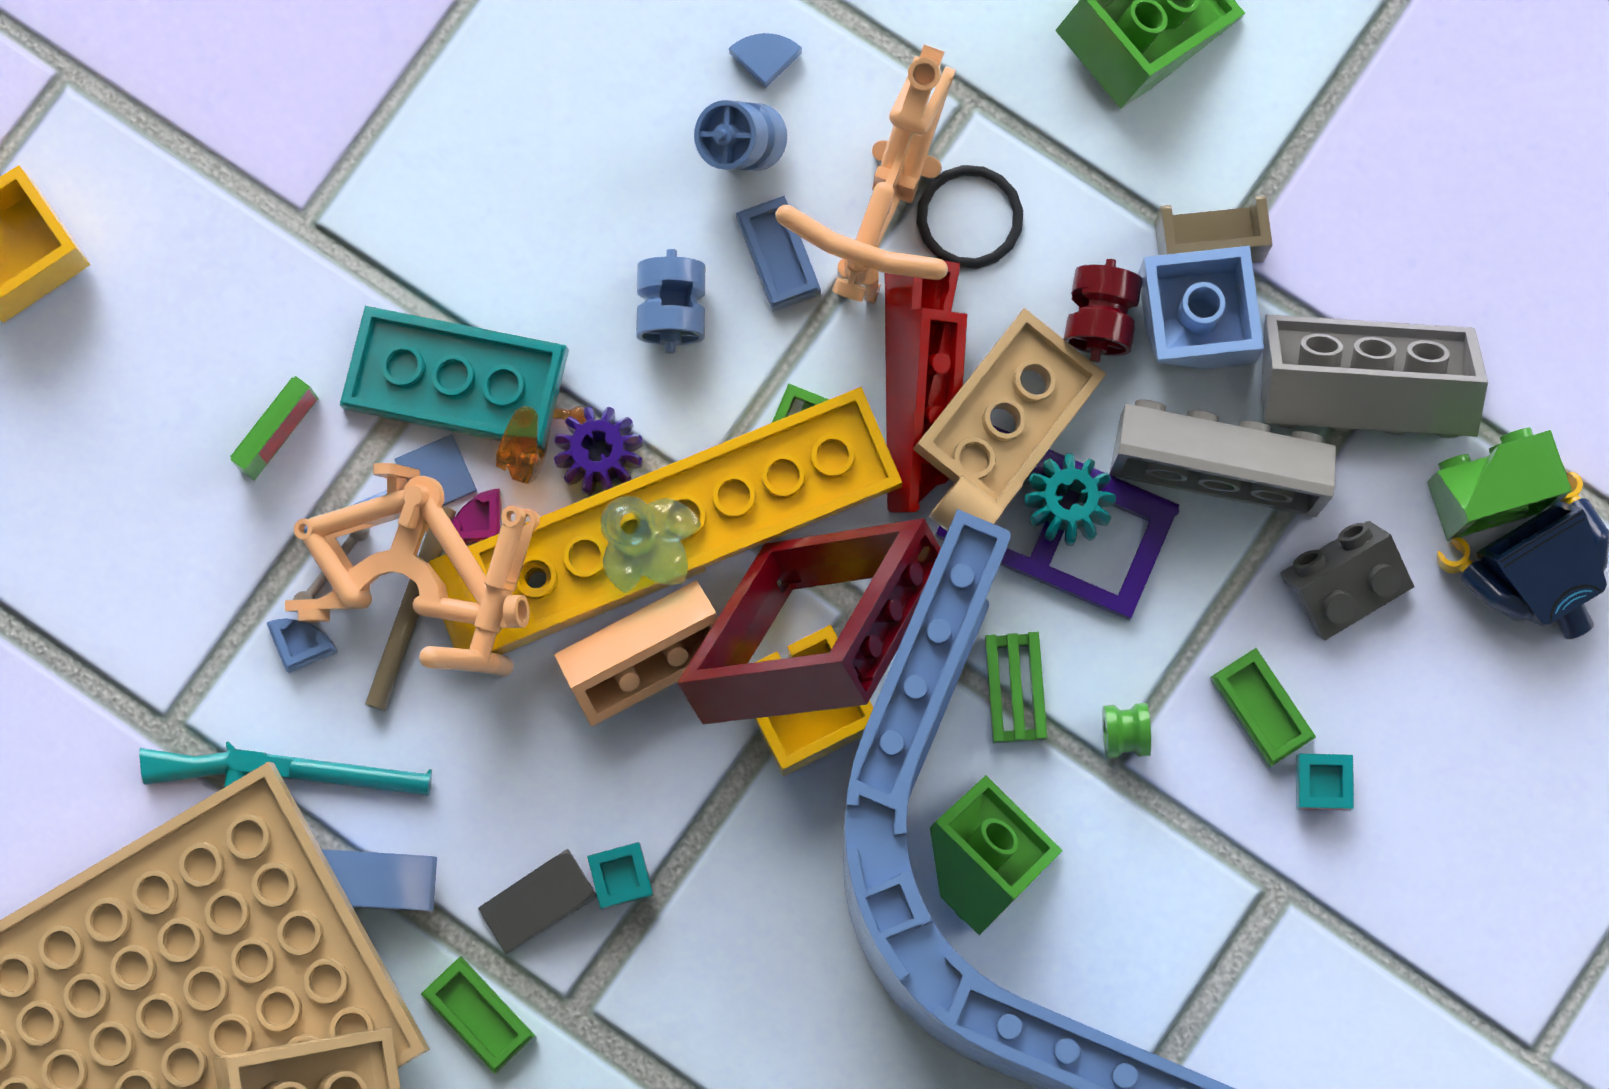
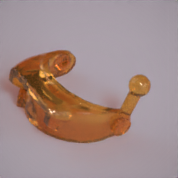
M523 406L517 409L507 425L496 454V466L504 471L508 467L513 480L526 484L535 481L540 474L550 436L549 430L545 450L538 449V414L532 407ZM574 407L572 410L555 408L554 419L566 420L571 416L580 424L586 421L583 407Z

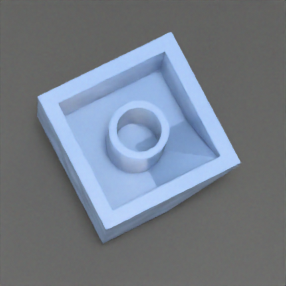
M1250 246L1144 257L1138 275L1142 277L1141 302L1144 324L1157 363L1198 369L1256 364L1264 350Z

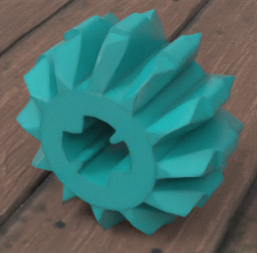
M1066 454L1063 461V470L1058 467L1055 461L1047 459L1043 464L1044 473L1047 477L1035 473L1030 476L1028 483L1038 492L1026 494L1024 505L1030 508H1041L1032 514L1029 522L1033 527L1039 526L1046 521L1049 522L1050 525L1044 536L1046 540L1052 541L1059 529L1065 531L1064 540L1066 545L1073 546L1076 542L1077 529H1079L1084 538L1092 541L1097 535L1093 523L1108 526L1112 517L1103 508L1114 505L1116 495L1111 492L1100 491L1111 480L1108 473H1102L1094 478L1090 476L1095 466L1094 460L1088 458L1084 462L1082 470L1075 469L1074 455ZM1070 490H1073L1079 494L1078 504L1072 505L1070 510L1060 504L1062 496H1066Z

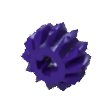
M592 407L584 408L586 422L582 425L575 418L569 416L565 420V424L573 435L557 434L554 439L556 446L566 450L554 457L556 467L569 468L564 475V480L569 486L583 479L582 491L587 496L592 495L597 482L602 484L603 491L613 488L611 480L617 478L621 483L632 480L629 472L624 467L637 469L641 468L643 464L642 457L633 453V451L643 446L641 435H628L634 426L633 421L629 417L623 418L614 424L615 410L611 407H606L601 420H596ZM596 442H605L610 453L607 458L601 454V461H592L589 450H587L591 445L594 449H597Z

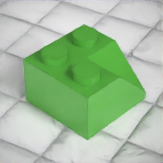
M1531 427L1519 429L1501 436V443L1489 448L1490 455L1471 461L1469 454H1462L1438 464L1440 471H1437L1427 481L1447 541H1451L1454 537L1461 538L1538 515L1556 505L1572 492L1551 430L1533 434Z

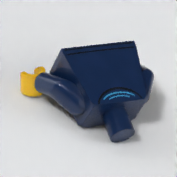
M1567 472L1566 475L1572 492L1556 505L1475 552L1480 561L1473 562L1469 559L1470 547L1464 539L1459 537L1452 538L1451 543L1462 553V559L1454 562L1449 561L1440 551H1437L1436 558L1437 564L1444 572L1450 574L1461 572V581L1491 608L1515 621L1529 620L1541 626L1550 625L1556 621L1564 638L1574 639L1586 634L1594 627V623L1584 603L1603 593L1606 589L1607 582L1604 571L1608 564L1609 530L1587 498H1580L1579 493L1583 486L1581 477L1577 473Z

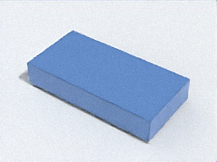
M785 195L736 213V219L772 312L821 295L820 285L801 237L780 225L776 220L775 214L777 209L782 205H788Z

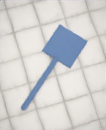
M453 434L394 459L398 465L419 469L420 476L436 479L442 485L444 491L443 506L477 491ZM387 490L378 493L374 496H371L365 500H362L358 503H362L371 499L387 495ZM307 525L304 527V533L308 530Z

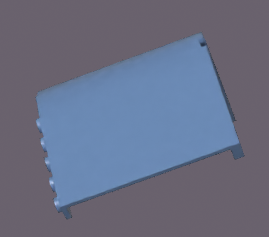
M957 509L864 729L853 761L849 780L843 847L844 888L850 918L864 955L886 992L902 1011L927 1034L952 1051L1037 1089H1236L1023 999L999 987L966 962L948 944L932 921L920 896L908 854L906 826L908 800L988 611L989 601L986 597L1011 539V533L1007 529Z

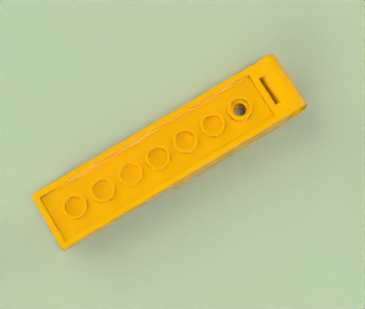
M862 387L539 517L540 523L533 530L516 589L512 592V595H524L527 598L530 610L528 624L523 628H501L500 633L496 635L491 652L499 653L500 655L703 573L706 571L705 567L901 488L903 482ZM499 534L467 546L486 576ZM446 554L428 562L446 585L448 598L477 603ZM535 573L546 575V582L540 588L528 586L529 578ZM442 619L453 647L469 649L476 626L474 624Z

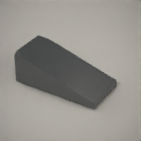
M566 849L478 907V910L504 953L508 954L595 900L597 894L571 851Z

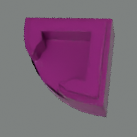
M491 489L477 494L462 507L452 520V524L466 545L475 544L500 533L502 526L500 489Z

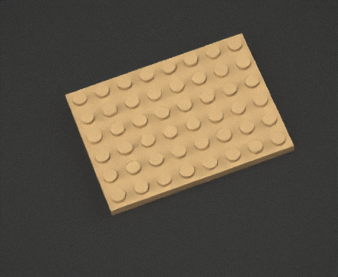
M272 762L265 763L0 920V1089H217L213 1062L215 1057L388 1027L392 1029L397 1068L402 1067L430 1050L275 763Z

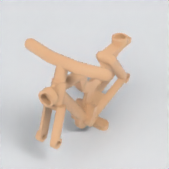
M924 44L920 57L915 56L908 69V76L889 114V120L893 124L889 140L877 141L872 147V154L875 159L881 161V165H878L872 187L873 193L855 240L835 233L790 205H782L776 211V220L780 225L821 250L843 258L838 263V278H836L832 289L838 295L861 302L864 298L865 301L875 304L881 288L878 271L931 280H941L947 275L948 266L942 259L889 252L878 248L900 200L912 204L920 176L935 178L942 171L941 162L937 158L929 156L928 152L956 72L955 69L945 67L941 75L940 65L945 51ZM936 86V88H935V90H934V92H933V94H932V96H931V98H930V100H929L931 91H932V89Z
M374 463L373 475L387 478V495L310 519L303 518L295 523V536L304 542L333 588L332 592L318 599L285 600V611L298 612V622H329L330 611L367 608L372 602V595L369 591L370 584L382 575L392 572L402 573L413 580L418 586L419 596L413 601V609L418 615L469 623L476 626L469 649L436 646L423 648L420 652L419 660L424 667L488 673L502 677L511 674L514 667L511 658L492 653L491 651L496 635L500 633L501 628H523L529 621L530 610L527 598L524 595H512V592L516 589L533 530L540 523L537 512L511 505L503 509L501 513L503 523L487 576L442 508L444 504L442 485L436 479L420 476L419 469L394 463ZM513 513L516 514V518L514 521L511 520V515ZM527 516L530 517V522L528 524L525 523V519ZM399 519L397 523L399 526L390 550L372 554L355 566H353L336 539L340 536ZM307 525L308 530L304 533V527ZM429 528L477 603L448 598L444 582L430 564L417 556L424 533L428 532Z

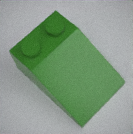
M1079 0L1055 31L1119 108L1122 109L1155 87L1245 15V12L1235 0Z

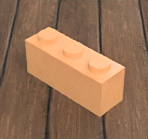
M695 580L555 653L554 656L591 727L678 682L716 622L718 615L698 581Z

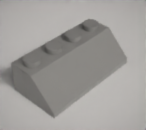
M1265 314L1261 386L1265 423L1277 424L1285 428H1297L1301 425L1329 427L1343 432L1353 429L1380 430L1392 435H1402L1411 432L1435 434L1443 438H1456L1459 436L1478 437L1488 379L1475 328Z
M1136 400L1135 405L1125 403L1120 415L1109 474L1114 477L1317 517L1333 498L1336 446L1322 443L1323 437L1304 431H1294L1291 433V437L1271 433L1270 426L1255 421H1240L1239 426L1218 422L1219 417L1217 415L1200 410L1187 411V416L1166 412L1164 404L1151 400Z

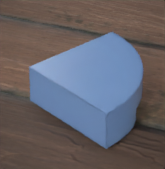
M760 33L747 36L729 47V54L767 88L802 54V47L787 37L772 33Z
M288 618L272 620L266 623L285 670L288 673L338 653L329 637L309 623L298 622V620Z

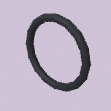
M961 165L943 171L927 184L918 201L916 224L923 243L936 258L943 261L960 263V268L978 269L997 263L1014 248L1022 232L1024 210L1017 191L1003 175L984 166ZM962 176L983 177L997 184L1008 196L1013 211L1012 228L1005 242L992 253L977 258L958 257L944 250L932 237L927 223L928 205L936 190L947 181Z

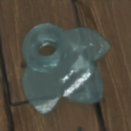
M625 496L610 502L604 509L600 522L602 534L608 542L603 557V567L609 580L623 593H628L640 581L642 575L661 584L675 585L684 583L687 577L688 561L685 549L680 541L689 537L701 527L696 514L680 502L669 498L655 500L646 504L639 498ZM627 513L633 514L638 522L636 530L631 534L625 533L620 526L621 518Z

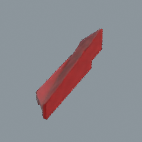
M944 261L948 266V272L941 280L884 273L887 448L903 482L901 488L887 493V509L889 512H917L921 508L919 502L937 485L945 484L949 480L947 476L915 452L913 448L963 386L968 314L951 312L960 272V263Z

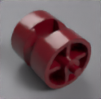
M1106 259L1105 265L1093 264L1077 267L1074 273L1071 300L1079 306V310L1069 314L1067 317L1063 340L1076 350L1091 353L1090 361L1100 362L1101 355L1121 356L1129 354L1132 349L1135 321L1127 313L1128 309L1137 307L1139 304L1142 277L1132 271L1116 267V260Z

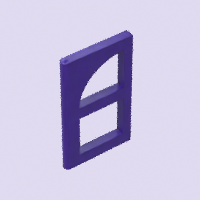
M993 425V427L1001 433H1011L1009 431H1006ZM1049 449L1026 480L1033 473L1047 477L1043 468L1044 461L1047 459L1055 461L1058 467L1063 470L1065 455ZM1075 460V469L1082 470L1084 463ZM1093 468L1090 476L1094 478L1105 472ZM1109 474L1111 478L1109 484L1100 491L1111 492L1116 495V502L1112 506L1149 521L1118 595L1050 566L1064 531L1058 529L1052 541L1046 540L1044 536L1050 525L1048 521L1045 522L1030 557L1007 548L1000 565L1131 620L1172 522L1180 512V504ZM1070 490L1066 496H1062L1060 505L1070 510L1071 506L1077 503L1079 494L1076 491ZM939 525L935 537L945 540L947 531Z

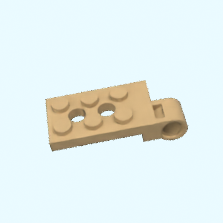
M1025 308L1019 313L913 448L915 452L954 482L929 515L932 520L947 532L957 509L994 524L1023 486L1022 484L1106 375L1103 370ZM1025 370H1032L1040 374L1045 382L1044 393L1036 395L1026 391L1021 384V373ZM994 409L1008 411L1015 420L1014 432L1001 433L997 431L990 420L991 411Z

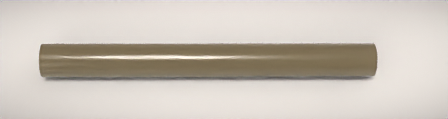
M442 506L443 510L452 522V520L455 517L456 511L448 507ZM430 528L426 532L418 557L427 563L440 557L443 551ZM411 579L408 582L365 705L381 711L386 710L419 615L413 609V601L419 596V590L416 583Z

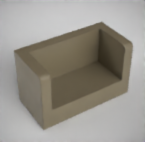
M1266 195L1255 196L1250 207L1177 215H1173L1171 205L1160 206L1154 222L1158 255L1250 246L1252 263H1259L1265 261L1273 245Z

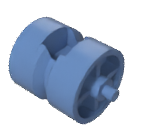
M721 100L707 106L699 115L694 129V141L701 158L712 167L726 170L761 171L772 167L782 157L787 144V129L781 115L774 108L766 104Z
M667 249L666 256L644 259L637 264V295L645 299L644 303L637 306V339L646 343L665 345V353L668 354L675 353L676 345L693 344L704 340L705 308L697 303V300L705 296L706 266L703 262L692 258L677 257L676 249Z

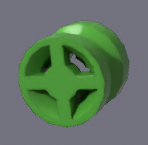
M1147 703L1134 704L1128 710H1120L1115 705L1103 706L1102 729L1106 759L1118 758L1123 752H1134L1138 757L1151 756V725Z

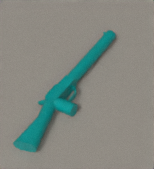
M229 741L226 742L227 752L201 756H190L146 748L139 749L141 777L144 785L226 774L225 788L267 762L275 763L282 778L299 779L426 796L430 794L432 783V769H429L424 774L273 755L265 752L236 749Z

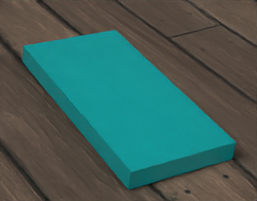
M365 305L339 405L344 410L545 450L569 349L563 344Z

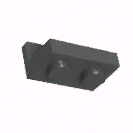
M1371 521L1356 523L1346 527L1339 533L1337 539L1319 550H1310L1299 555L1294 560L1292 566L1280 573L1284 583L1296 591L1316 635L1324 641L1415 587L1391 534Z

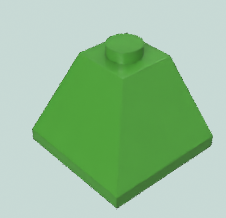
M987 775L930 827L940 897L979 936L1063 851Z

